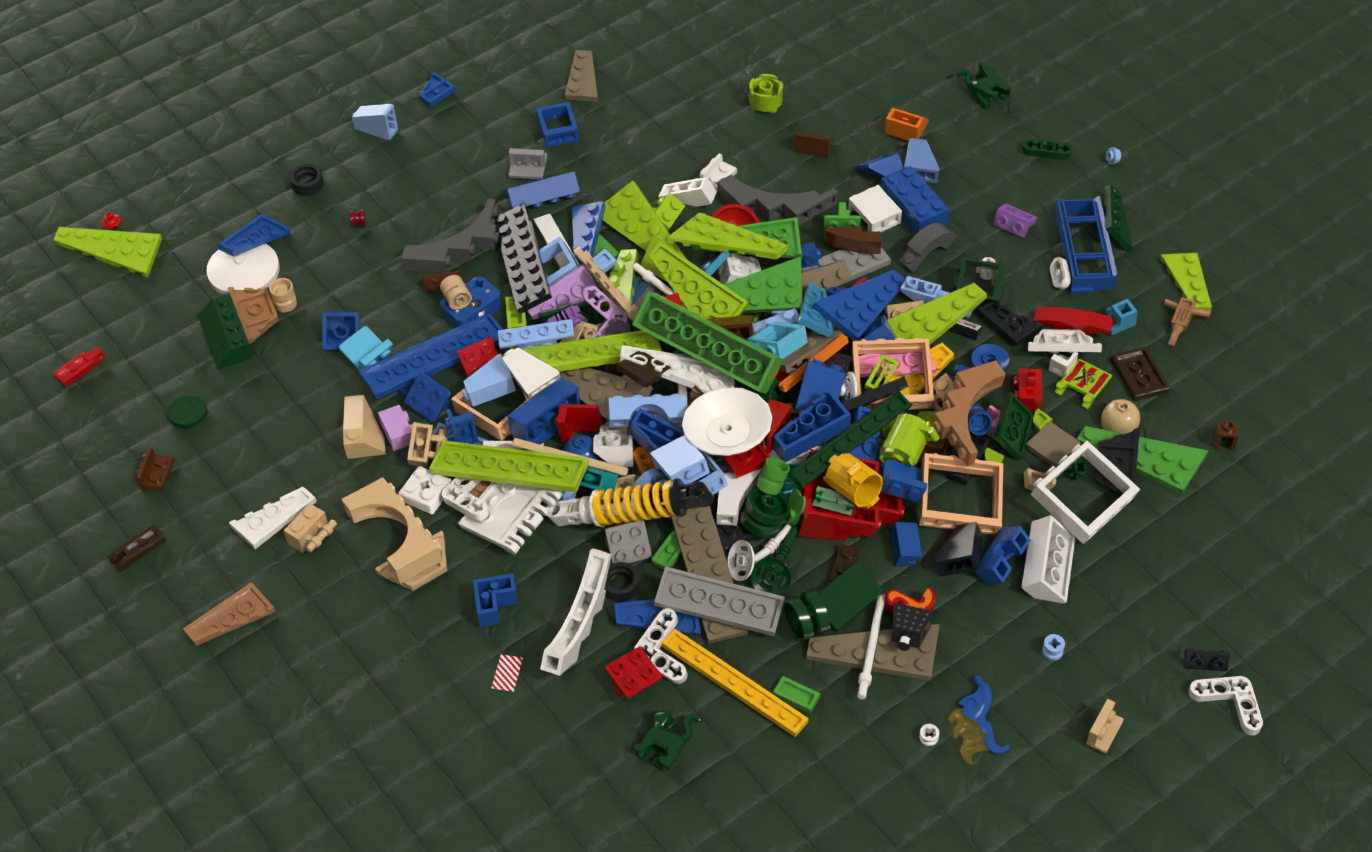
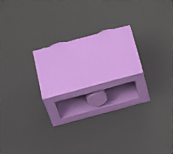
M400 405L378 412L380 424L393 451L410 446L413 424L409 425L408 422L410 420L407 412L402 411Z

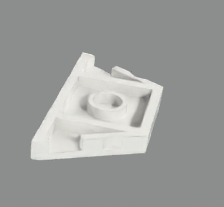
M1042 329L1039 335L1034 337V342L1028 343V351H1049L1050 353L1101 352L1102 349L1101 343L1094 344L1093 338L1085 335L1081 330Z

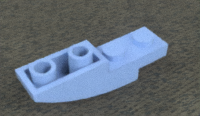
M907 276L900 288V291L912 300H923V304L949 294V292L942 291V285ZM970 311L965 317H970L972 311Z

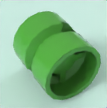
M776 457L767 458L762 468L763 473H760L756 481L757 487L770 495L779 494L784 480L790 471L789 465Z

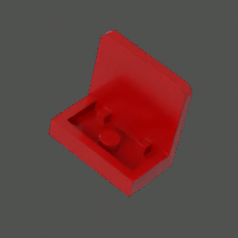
M561 404L559 414L555 416V426L559 429L558 436L559 439H562L563 446L573 437L574 432H600V427L603 425L599 407L592 404Z

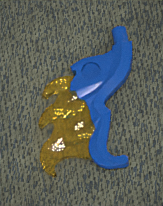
M980 675L973 679L977 685V691L964 697L958 704L961 709L954 710L949 717V724H952L954 720L958 722L953 732V740L955 741L958 736L963 739V745L960 749L961 758L964 762L971 765L974 764L971 757L975 753L989 751L999 755L1010 751L1009 745L1001 747L996 744L991 723L985 719L991 707L992 695L988 683H985Z

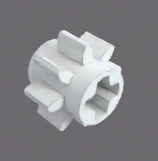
M990 257L982 259V261L995 263V259ZM976 267V273H980V278L989 280L997 277L998 271Z

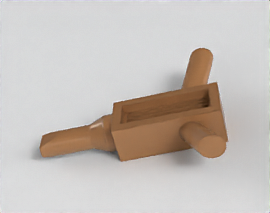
M1181 297L1179 304L1165 299L1164 306L1176 310L1171 321L1172 334L1167 346H1175L1179 334L1183 331L1186 332L1192 315L1210 317L1211 310L1196 308L1195 300Z

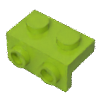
M669 192L665 197L661 196L656 202L658 206L656 208L653 207L667 230H669L686 205Z

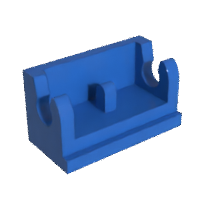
M895 522L890 533L895 566L916 565L915 560L922 558L917 523Z

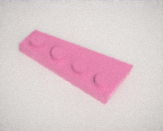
M922 352L884 354L899 362L893 376L924 374ZM882 354L859 356L860 377H870ZM930 355L931 371L936 373L937 369ZM883 361L875 377L880 375L887 361ZM890 364L884 376H888L893 364Z

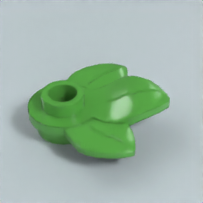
M795 487L792 489L788 499L790 511L784 521V524H788L791 527L799 522L806 502L805 496H801L800 491Z

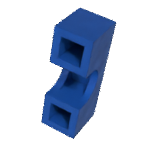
M1002 527L980 560L979 569L975 570L984 584H999L1005 581L1012 570L1007 560L1014 555L1022 554L1031 541L1022 527Z

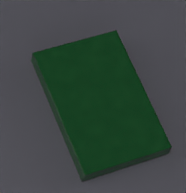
M1012 392L1005 394L993 438L1016 460H1021L1034 415Z
M856 562L818 593L826 607L830 624L838 632L884 594V590Z

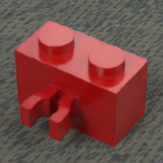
M1018 368V374L1013 379V387H1017L1014 395L1028 410H1041L1043 400L1041 369Z

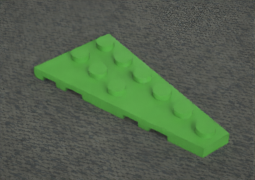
M797 217L738 226L786 244L787 252L781 257H801L803 259ZM692 244L693 250L722 252L709 249H702L700 248V245ZM736 250L728 251L729 253H737ZM745 252L747 255H755V253Z
M801 257L723 285L748 301L749 304L742 313L788 311L794 308L796 311L801 310L803 303Z
M1085 426L1077 440L1081 442V446L1088 441L1098 450V442L1113 439L1114 436L1124 434ZM1139 437L1136 473L1182 495L1206 458L1208 450Z

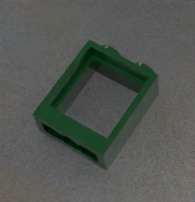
M963 257L962 262L958 261L956 272L960 274L959 278L954 280L953 290L962 288L967 265L996 270L998 272L993 296L987 295L984 301L999 303L1007 265Z

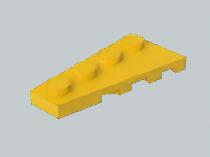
M943 343L930 349V355L937 369L936 373H932V380L954 359V353ZM924 374L895 375L890 380L891 382L905 377L909 386L900 391L903 395L920 394L925 388Z

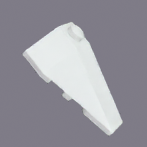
M606 419L604 426L601 425L599 434L593 438V452L610 464L625 468L633 467V437L630 434L628 436L625 435L617 427H609V421Z

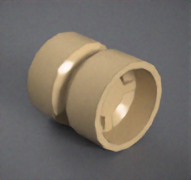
M451 275L441 282L440 289L452 309L459 310L465 308L471 302V294L460 276Z
M279 278L271 282L269 291L275 309L279 312L293 310L297 305V299L292 282L286 278Z

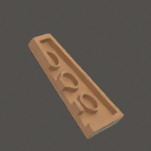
M251 582L183 628V630L194 645L197 646L276 611L274 606Z

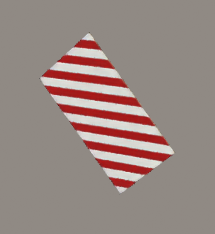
M501 654L491 688L514 692L523 658Z

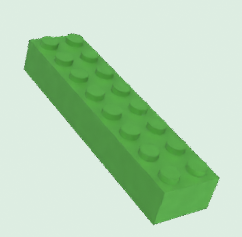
M648 291L632 324L767 394L784 360L651 291Z

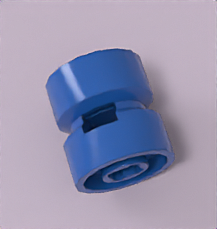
M975 403L968 413V429L974 435H984L992 427V418L979 404Z

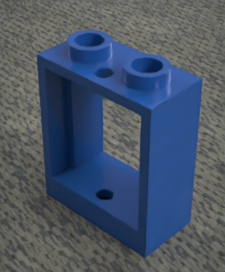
M569 102L536 108L537 120L546 148L579 141L578 127ZM568 116L571 126L547 130L545 121Z

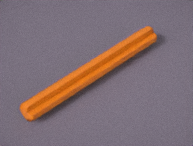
M841 334L809 360L812 361L814 358L825 362L848 344V337ZM807 362L778 384L780 391L786 393L801 381Z

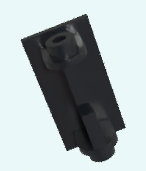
M1192 648L1185 649L1184 658H1186L1184 667L1189 669L1227 671L1230 653L1224 652V650L1204 651Z

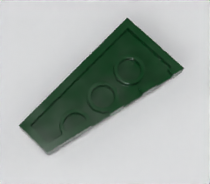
M1109 184L1104 188L1105 229L1128 252L1133 249L1121 198L1122 195L1117 188L1114 189Z

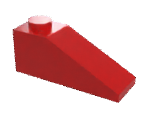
M771 399L767 404L772 414L770 431L764 438L765 448L768 453L773 449L774 436L791 421L792 405Z

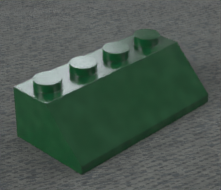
M230 293L212 298L198 317L217 369L252 359V351Z

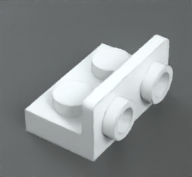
M719 153L715 158L711 159L706 168L701 170L700 178L707 177L717 192V182L731 174L734 176L737 173V168L723 162L722 154Z

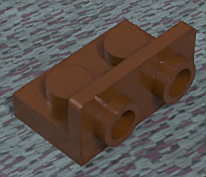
M148 448L146 454L142 457L140 470L138 469L136 472V480L141 489L164 491L175 462L174 456L155 454L153 448Z

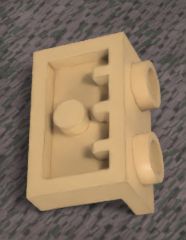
M1109 699L1105 702L1093 724L1086 742L1087 745L1103 753H1107L1123 723V718L1117 716L1116 712L1113 711L1115 702Z

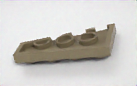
M841 260L802 272V302L806 287L810 282L825 289L827 292L829 288L836 287L851 278L852 275L846 262Z

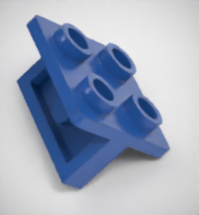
M419 372L404 401L405 404L432 423L436 422L442 410L452 405V400L449 397L451 392L424 372Z

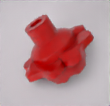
M107 212L100 223L103 228L116 229L122 222V218H120L119 214Z

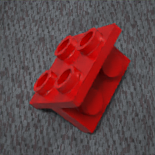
M485 338L457 351L461 361L457 364L459 369L466 373L467 378L498 355L492 338Z
M641 647L632 650L605 666L606 671L614 681L615 692L619 698L623 695L626 698H630L662 679V674Z

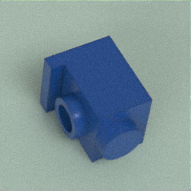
M814 242L802 244V268L818 265V259H821L820 249H816Z

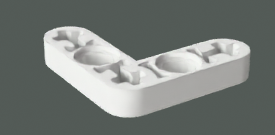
M456 477L442 490L444 502L470 518L481 521L489 515L487 504L469 494L482 480ZM462 481H469V483L465 485H460ZM463 501H470L467 505H460Z
M665 608L657 615L634 649L641 647L645 650L647 648L648 653L652 655L650 660L654 665L657 659H666L664 667L656 668L666 679L675 684H681L687 679L688 673L685 666L659 650L662 642L678 623L675 611ZM671 615L672 621H666L665 623L664 617ZM653 631H660L662 633L658 640L650 638ZM670 666L677 672L681 669L682 675L675 677L674 673L669 670Z
M1243 676L1201 679L1191 683L1189 688L1191 699L1197 702L1233 699L1242 730L1246 734L1253 736L1260 732L1263 720L1249 679ZM1240 684L1241 687L1244 688V690H1241V688L1237 687V685ZM1221 685L1226 691L1219 693L1215 690L1214 686ZM1199 688L1200 691H1203L1202 694H1199V691L1195 689ZM1241 702L1250 703L1252 709H1244L1241 706ZM1249 716H1252L1251 722L1253 725H1256L1255 727H1252L1251 724H1248L1250 720Z

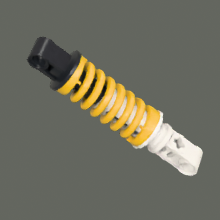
M675 478L665 481L664 484L661 482H656L654 485L647 483L644 487L642 485H636L634 488L627 486L625 489L618 487L615 491L607 489L605 492L604 490L596 489L592 491L591 496L556 501L554 507L547 505L546 509L549 512L547 516L557 526L578 525L581 523L591 524L594 522L596 526L604 527L613 523L621 524L623 522L629 523L633 520L668 518L672 515L683 517L688 509L704 508L711 505L714 495L703 482L684 484L681 479Z

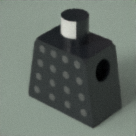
M895 603L891 640L898 643L897 647L902 651H908L910 646L920 647L931 629L934 611Z

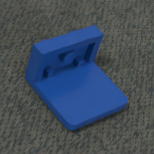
M889 459L884 462L881 492L919 503L927 490V483L922 482V470Z

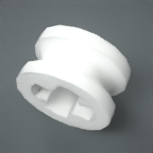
M933 724L922 726L919 735L921 743L926 746L935 745L938 742L939 729ZM933 733V738L931 736L926 737L925 734Z

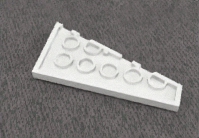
M625 345L621 346L620 362L627 359L640 365H645L648 361L645 356L634 355L633 358L629 356L637 351L646 352L654 357L651 361V364L655 367L654 370L661 372L662 368L666 367V365L670 367L661 376L670 381L703 393L725 387L735 388L734 378L694 357ZM642 357L645 359V362L637 360L635 358ZM659 360L662 363H664V365H656L653 361Z

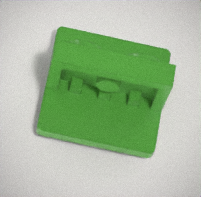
M839 202L838 215H825L824 242L826 228L860 227L861 216L850 215V210H846V202Z

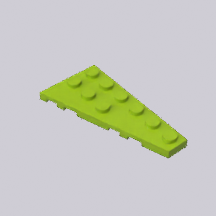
M631 181L604 203L606 207L602 220L645 251L653 234H661L666 238L671 235L634 181ZM676 242L671 244L679 255L687 259Z
M700 212L667 237L668 244L681 242L683 246L688 247L691 244L700 245L702 249L722 252L736 250L737 254L744 255L745 252L755 253L756 257L776 260L787 252V245Z
M659 241L649 254L650 259L675 293L679 294L680 300L685 307L703 318L740 316L748 306V301Z

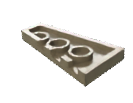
M575 51L565 92V100L598 102L592 51Z

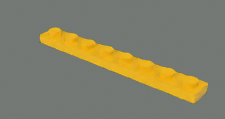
M674 629L662 642L664 649L794 737L808 723L806 716L678 630Z

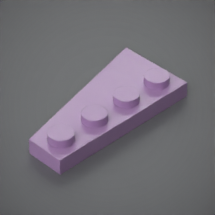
M582 264L549 286L552 294L551 299L527 310L533 320L537 319L538 312L583 300L582 291L586 286H595L597 288L598 286L586 266ZM588 290V292H587V293L589 294L588 298H590V297H591V298H595V297H596V296L593 294V293L595 292L594 290H593V291Z

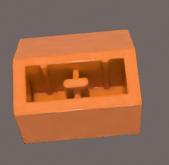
M892 108L886 117L885 134L909 141V138L919 139L929 119Z

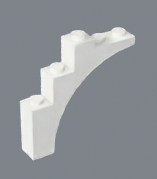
M816 446L812 449L820 450L822 447ZM773 449L770 453H768L770 457H776L780 459V457L776 454V452ZM810 450L786 463L795 466L800 465L806 460ZM762 468L737 479L733 473L724 474L728 486L719 491L717 524L737 526L741 507L749 493L757 486L756 481L760 473H763Z
M596 549L590 550L582 582L574 603L560 631L544 650L541 670L560 676L577 661L581 642L590 635L593 617L603 607L606 593L604 588L612 554Z

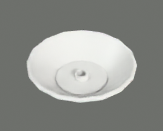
M725 387L708 391L696 398L684 413L682 427L685 438L697 449L711 455L730 456L746 452L760 444L770 431L772 414L769 405L758 394L743 388Z

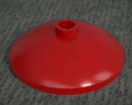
M739 204L723 206L712 215L713 218L734 224L735 226L760 223L756 214L751 209Z

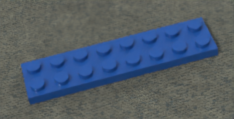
M488 313L358 370L359 376L374 397L379 399L414 383L419 372H424L430 376L461 362L457 351L476 342L491 337L494 345H499L498 331L503 329L494 317Z

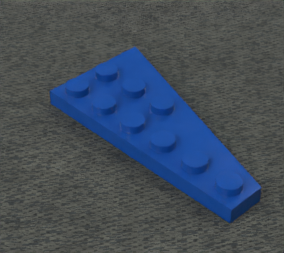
M893 269L819 300L812 307L853 341H857L899 292L905 278Z

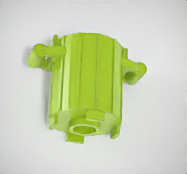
M907 413L899 414L893 423H889L882 429L886 439L881 447L879 459L882 464L889 459L914 467L926 442L937 441L940 437L929 421L926 423L919 417Z

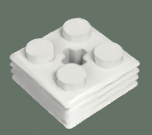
M418 466L399 491V494L405 503L434 514L444 500L442 490L451 482V479L443 475L431 474L429 469Z

